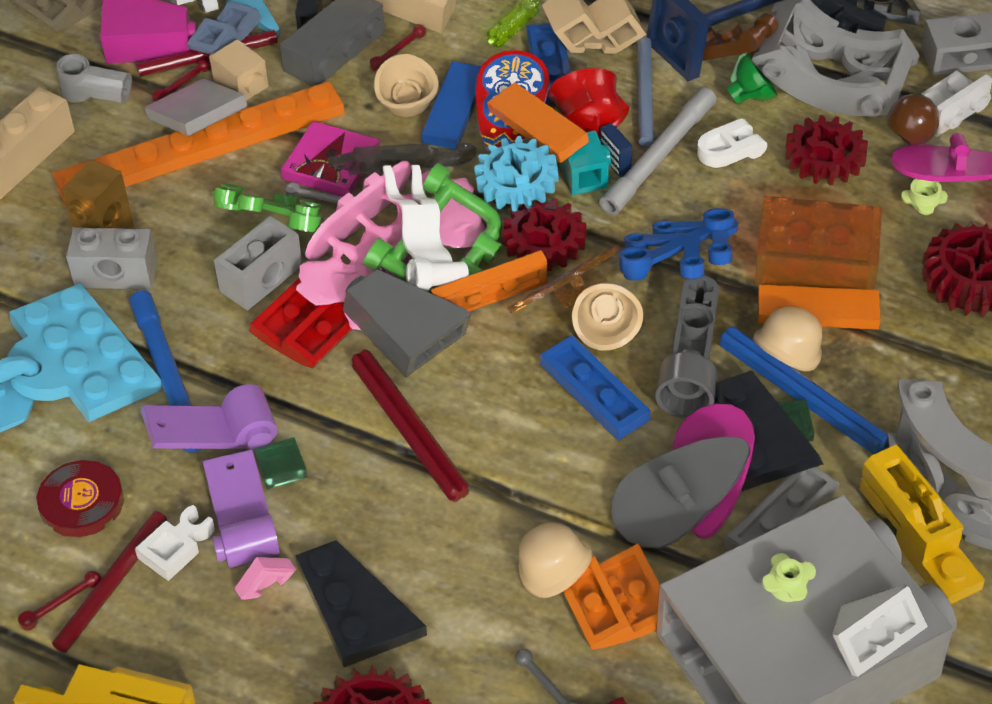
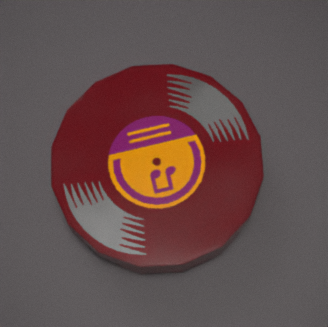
M89 460L65 463L51 471L40 484L36 496L38 510L44 523L52 527L54 532L69 537H84L105 529L104 524L109 522L112 517L113 520L117 518L124 502L123 490L117 474L111 467L98 461Z

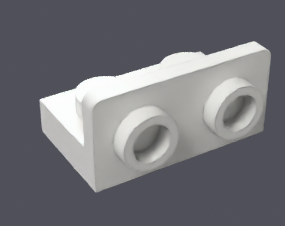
M955 71L921 93L930 98L939 111V127L934 135L935 137H938L950 128H956L965 118L975 112L982 111L988 105L991 99L990 90L992 85V78L986 74L973 82L960 72Z

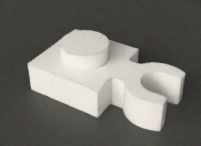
M194 505L189 506L181 513L178 525L174 527L165 521L135 548L137 558L169 581L199 553L198 545L195 541L206 540L213 534L215 530L213 519L208 517L201 524L194 525L193 523L199 518L198 511Z

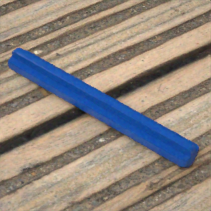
M731 326L722 333L720 337V346L866 450L876 454L885 448L889 437L886 432L796 369L765 352L753 339L736 327Z

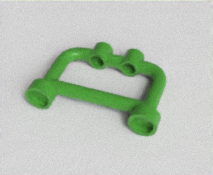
M437 163L427 176L423 184V190L433 195L432 199H435L438 203L440 213L452 198L482 217L487 223L485 231L478 236L465 258L461 259V261L467 264L468 276L483 271V269L478 267L480 262L484 260L491 264L502 247V244L496 241L502 231L501 218L489 203L449 179L452 171ZM378 238L368 251L363 265L372 271L384 268L399 279L407 282V264L403 261L409 253L403 245V239L401 238L393 248L392 245Z

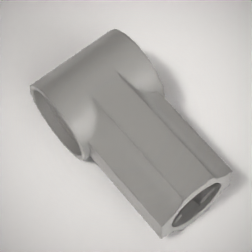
M79 54L65 55L57 62L56 68L60 93L67 101L78 103L93 97L126 104L132 85L131 73L90 66L88 59Z

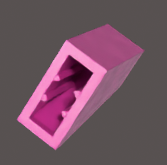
M102 0L100 38L106 64L149 61L191 50L188 48L187 43L197 30L195 21L189 22L187 7L157 0Z

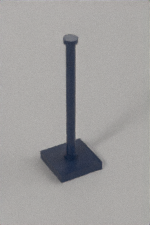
M652 0L647 37L651 40V47L687 81H691L700 76L709 27L777 3L778 0H741L704 14L689 0Z

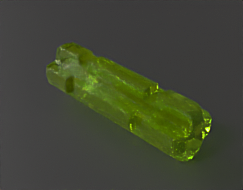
M521 0L517 6L497 22L498 24H495L487 31V42L490 45L493 44L496 48L502 47L509 38H512L529 20L539 13V2L537 0Z

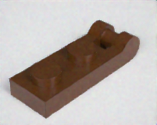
M763 13L752 23L739 25L738 22H733L716 30L709 27L702 61L756 51L764 43V38L772 36L777 31V20L771 14Z

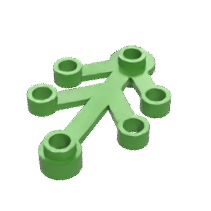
M221 183V187H215L212 190L211 196L214 197L213 201L216 207L262 212V209L280 213L289 216V228L302 231L316 232L320 227L322 217L320 216L321 203L299 200V204H296V196L274 193L273 200L265 199L260 196L243 194L244 187Z

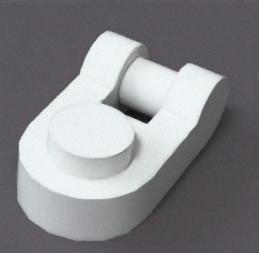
M738 119L703 134L698 140L697 156L703 164L719 168L748 156L751 159L760 157L766 151L767 143L760 135L752 133L753 127L745 119Z

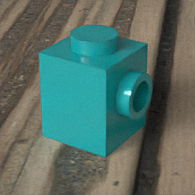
M596 131L587 132L589 142L562 163H559L571 195L608 188L611 155L607 144H601Z

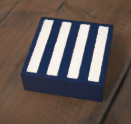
M610 123L601 127L600 142L602 145L607 144L611 155L610 167L621 177L631 168L632 144L615 125Z

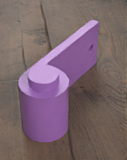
M254 384L241 385L231 390L225 397L222 406L143 405L141 409L153 448L257 450L268 446L276 437L278 431L263 389Z
M253 450L203 461L220 535L212 536L218 562L227 560L228 568L253 563L256 557L274 558L280 556L273 520L268 512Z

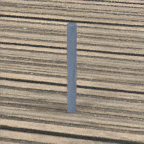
M642 37L637 40L638 138L640 146L650 147L653 144L651 40L648 37Z

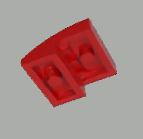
M298 278L250 324L249 332L288 358L313 369L353 329L349 326V321L343 311V302L314 305L296 290L297 285L301 283L300 278Z

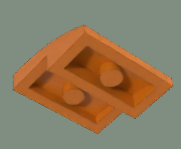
M639 544L601 563L593 556L588 568L581 577L563 591L592 650L618 645L657 631L660 584Z

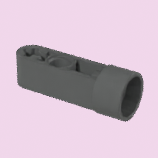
M707 276L686 279L683 283L672 355L661 363L655 394L656 401L665 412L680 418H687L698 409L714 404L717 370L713 363L709 361L719 286L715 280Z

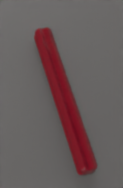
M363 350L360 353L354 354L352 357L353 369L447 498L453 502L465 498L469 494L468 482L369 350Z

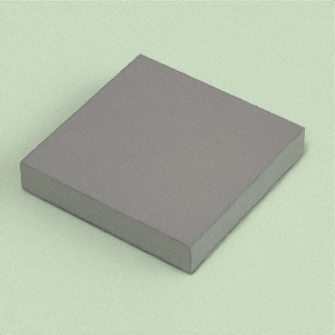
M203 78L144 108L148 119L190 136L244 109L247 106L245 94Z

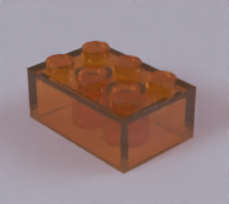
M764 195L754 284L874 290L879 266L882 207Z

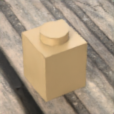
M238 39L209 56L214 83L245 94L246 101L269 87L265 59Z

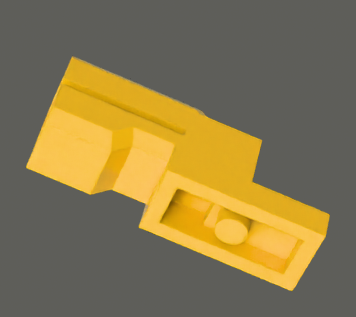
M896 444L869 456L863 465V477L861 478L859 490L877 513L883 518H888L897 529L896 539L900 550L925 582L937 586L945 594L950 604L982 590L985 579L959 548L964 526L904 451Z
M80 664L64 695L51 687L40 686L34 688L21 684L13 699L15 704H196L192 686L189 684L122 667L104 671Z

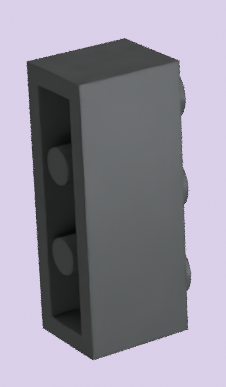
M334 0L280 43L283 71L311 87L319 85L332 77L337 70L349 60L355 58L360 51L385 32L383 4L376 0Z

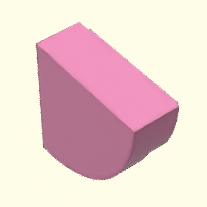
M256 557L234 589L241 600L258 598L262 596L260 590L276 581L282 585L295 572L296 568L290 559Z

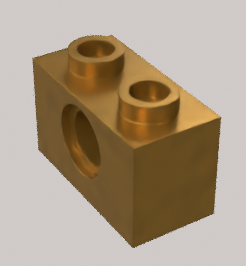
M90 159L62 188L72 228L131 229L134 226L121 171Z

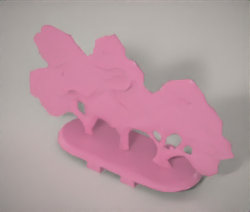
M402 161L392 167L399 193L402 192L411 175V164L408 161ZM427 170L421 174L422 186L431 171ZM374 172L364 180L362 192L355 197L347 193L338 200L336 212L321 224L310 239L305 255L306 258L312 261L299 265L300 273L298 276L301 283L297 285L296 290L314 305L344 303L347 286L359 276L366 277L374 272L364 266L363 261L375 241L381 238L394 248L402 238L401 207L397 202L390 201L387 197L384 174L380 176ZM467 178L451 179L473 193L474 187ZM412 194L402 195L403 198L413 200ZM451 198L440 213L439 233L442 244L455 248L473 246L478 236L486 229L482 222L483 218ZM391 202L395 204L398 215L393 223L387 226H378L371 220ZM363 225L366 227V232L362 235L361 242L355 246L343 242ZM333 250L332 258L326 261H314L324 257ZM343 253L351 260L350 264H344L340 258ZM408 254L403 262L408 264L409 260L413 259L412 256ZM381 268V269H380V271L385 272V273H387V274H389V275H391V276L396 277L395 275H393L392 273L388 272V271L385 270L384 268ZM345 313L349 326L352 329L361 330Z

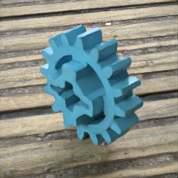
M517 136L515 143L511 144L504 138L501 139V147L497 148L490 144L488 146L489 155L480 154L478 156L479 165L475 166L477 190L479 193H484V200L487 203L496 199L498 209L503 208L505 204H511L512 211H517L519 204H524L529 209L532 207V201L535 199L541 203L546 202L545 192H555V182L559 181L555 154L549 155V146L547 145L537 148V140L534 138L527 144L523 143L521 136Z

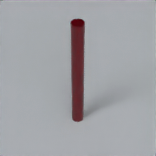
M275 30L246 36L241 42L252 50L276 44L278 40ZM189 50L136 63L139 76L144 77L196 64L202 58L210 60L209 56L211 55Z
M153 511L53 640L52 645L54 648L62 653L68 652L137 562L138 558L135 548L160 525L168 521L164 514L159 511Z

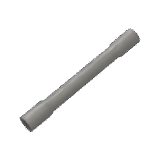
M707 87L699 88L682 107L678 116L636 163L603 195L599 201L603 211L615 216L636 194L637 189L692 126L698 123L716 103V95L711 89Z

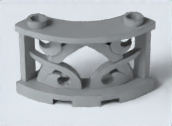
M783 0L775 3L771 13L778 22V29L772 36L764 39L759 52L754 53L752 61L765 77L791 96L829 112L852 116L875 117L888 115L892 104L899 98L910 66L916 65L920 56L903 28L885 32L858 29L856 33L837 27L839 22L823 13L811 0ZM830 58L841 62L845 69L853 75L839 80L828 78L818 73L810 59L822 60Z
M899 380L897 388L902 408L897 433L888 432L889 437L886 447L889 448L897 444L964 526L962 532L965 535L964 541L992 550V444L972 433L956 417L946 400L941 382ZM938 459L955 472L961 474L970 487L958 485L946 473Z

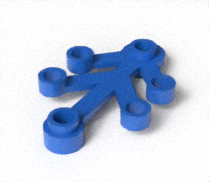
M714 208L704 212L703 220L657 221L652 225L653 234L632 233L625 236V249L619 252V270L624 273V278L628 280H642L647 277L648 271L651 270V265L684 250V257L680 259V275L688 279L702 277L704 275V259L700 257V242L706 239H711L713 243L708 246V261L714 265L729 264L732 261V246L728 244L727 239L739 229L738 221L734 218V212L725 208ZM648 246H659L651 251L648 250Z

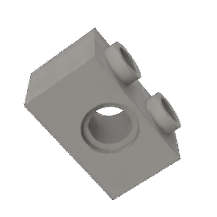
M992 13L926 20L921 48L932 76L952 74L955 71L962 73L992 69Z
M272 216L266 218L214 260L220 293L245 310L251 309L299 269V265L302 264L298 233Z
M73 227L66 255L74 285L81 283L84 288L152 290L158 259L151 229Z

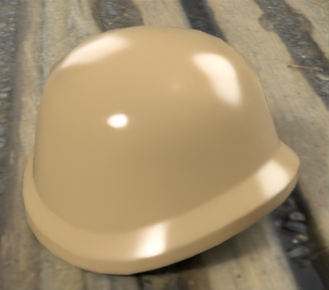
M399 54L387 59L379 67L375 75L374 89L378 101L388 111L396 116L409 118L424 112L429 106L430 101L436 96L439 82L435 71L427 62L414 55Z
M600 282L587 287L578 295L573 307L572 322L576 334L587 346L597 350H613L627 344L637 335L641 328L644 314L639 299L630 290L614 282Z
M787 306L776 309L767 318L763 327L754 333L753 340L759 347L792 368L800 371H812L821 361L822 325L811 312L803 308Z
M549 522L534 527L523 536L519 544V575L523 586L532 595L541 598L560 594L575 583L586 571L592 559V549L589 544L580 540L564 524Z

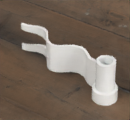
M391 165L383 166L387 197L390 201L397 202L401 207L403 245L413 258L409 260L406 268L407 283L428 291L432 286H442L467 277L469 275L467 264L464 261L453 262L449 251L444 248L441 242L439 206L435 199L427 198L424 193L420 165H411V192L413 200L403 198L399 193Z

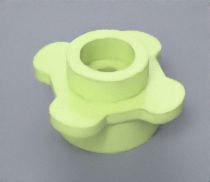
M914 179L910 190H904L901 194V200L904 203L912 204L923 215L932 214L937 205L946 203L948 199L947 193L942 190L939 182Z
M784 553L774 555L771 559L772 569L762 580L764 589L771 592L777 599L786 602L805 599L808 592V581L816 575L814 565L810 562L800 563L797 560L790 559ZM785 575H792L793 578H787Z

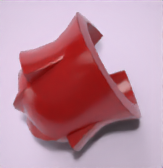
M586 68L571 72L557 79L548 91L549 99L557 105L565 118L585 132L596 131L599 140L601 127L610 123L618 127L627 117L630 106L616 92V74L606 69Z

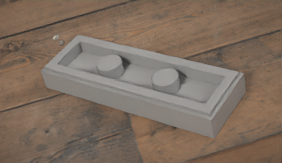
M817 467L788 476L725 537L724 547L730 551L826 504L838 492L839 482Z

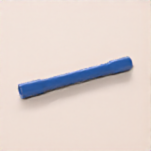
M145 290L137 291L129 298V304L138 328L142 331L168 403L170 406H192L162 329L161 318L152 294ZM184 449V450H185L186 452H196V451H199V450H201V449Z

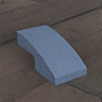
M229 1L216 20L208 18L203 20L188 41L187 46L189 49L212 55L237 39L242 41L255 28L262 17L256 8Z

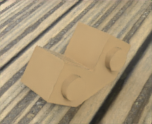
M548 0L542 4L555 34L570 53H584L585 49H602L605 54H617L647 35L628 0H597L589 6L583 0Z

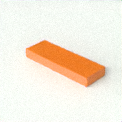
M516 82L487 102L490 113L529 141L533 138L536 139L537 147L549 146V155L555 154L556 160L559 163H562L589 142L587 132Z
M542 250L431 289V294L465 308L470 312L545 285L547 283V259Z
M759 285L758 324H764L767 318L778 308L795 306L811 312L820 321L822 327L879 330L881 321L879 290Z

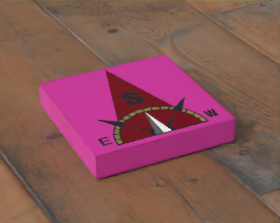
M313 121L281 168V177L286 181L339 196H345L347 193L352 195L380 151V139Z

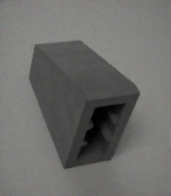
M378 269L366 277L359 276L355 278L345 291L343 311L405 377H408L466 335L471 314L465 308Z

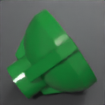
M749 53L740 55L730 79L732 83L727 86V90L735 102L740 105L750 98L763 102L778 96L772 82L765 77L752 61V56Z

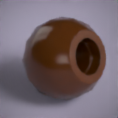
M911 93L902 96L892 104L888 113L887 126L908 144L916 146L925 143L935 135L939 127V111L930 98L923 94Z

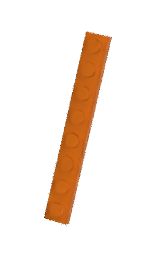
M328 81L240 110L190 136L176 131L92 160L121 171L125 187L310 126L313 121L319 123L345 114L344 104L331 82ZM88 161L52 173L66 207L62 188Z

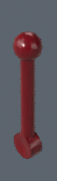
M421 24L415 25L413 32L381 57L371 58V69L377 71L387 59L393 57L413 40L424 37L426 35V28Z
M207 58L200 59L195 68L164 90L161 88L157 89L153 94V100L156 102L168 96L200 72L209 71L211 69L210 60Z
M89 571L85 574L83 581L36 611L22 612L18 617L21 628L26 631L34 629L39 618L86 588H94L101 580L100 574L96 571Z

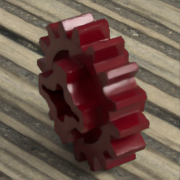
M819 115L818 122L805 118L804 127L795 124L793 125V132L787 134L785 159L790 160V170L800 169L799 177L801 179L810 175L813 176L814 184H817L820 179H826L829 185H833L835 178H839L846 183L848 182L849 173L858 176L860 168L865 167L868 140L862 139V130L852 131L853 122L849 121L842 125L839 123V117L837 116L832 121H826L824 115Z
M553 198L550 204L536 201V205L529 209L522 204V211L518 209L517 211H512L511 209L510 218H506L503 221L502 241L503 246H507V256L513 257L517 255L518 259L542 250L547 259V271H552L553 264L558 263L563 268L567 267V258L577 261L579 259V250H585L586 222H582V213L580 211L572 213V205L570 203L559 207L557 199Z

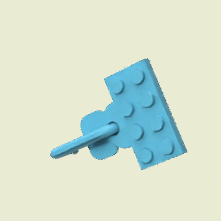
M81 283L9 312L10 323L23 339L13 346L6 358L0 360V432L24 423L29 417L35 400L54 401L69 397L87 421L91 422L161 391V379Z

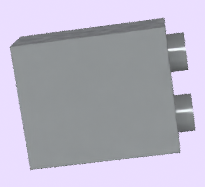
M842 495L661 584L659 589L657 636L705 704H891L941 677L951 635L956 630L957 622L954 610L945 594L931 583H926L919 587L901 565V550L891 529L878 518H873L866 522L845 495ZM784 553L790 559L797 560L800 563L810 562L814 565L816 575L808 581V592L805 599L786 602L777 599L771 592L764 589L762 580L772 569L771 559L774 555ZM785 575L787 578H793L792 575ZM902 585L909 586L927 628L860 676H852L832 635L841 605Z

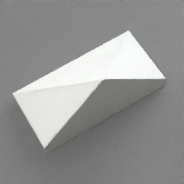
M902 585L841 605L832 635L851 675L858 677L927 628V625L909 586Z

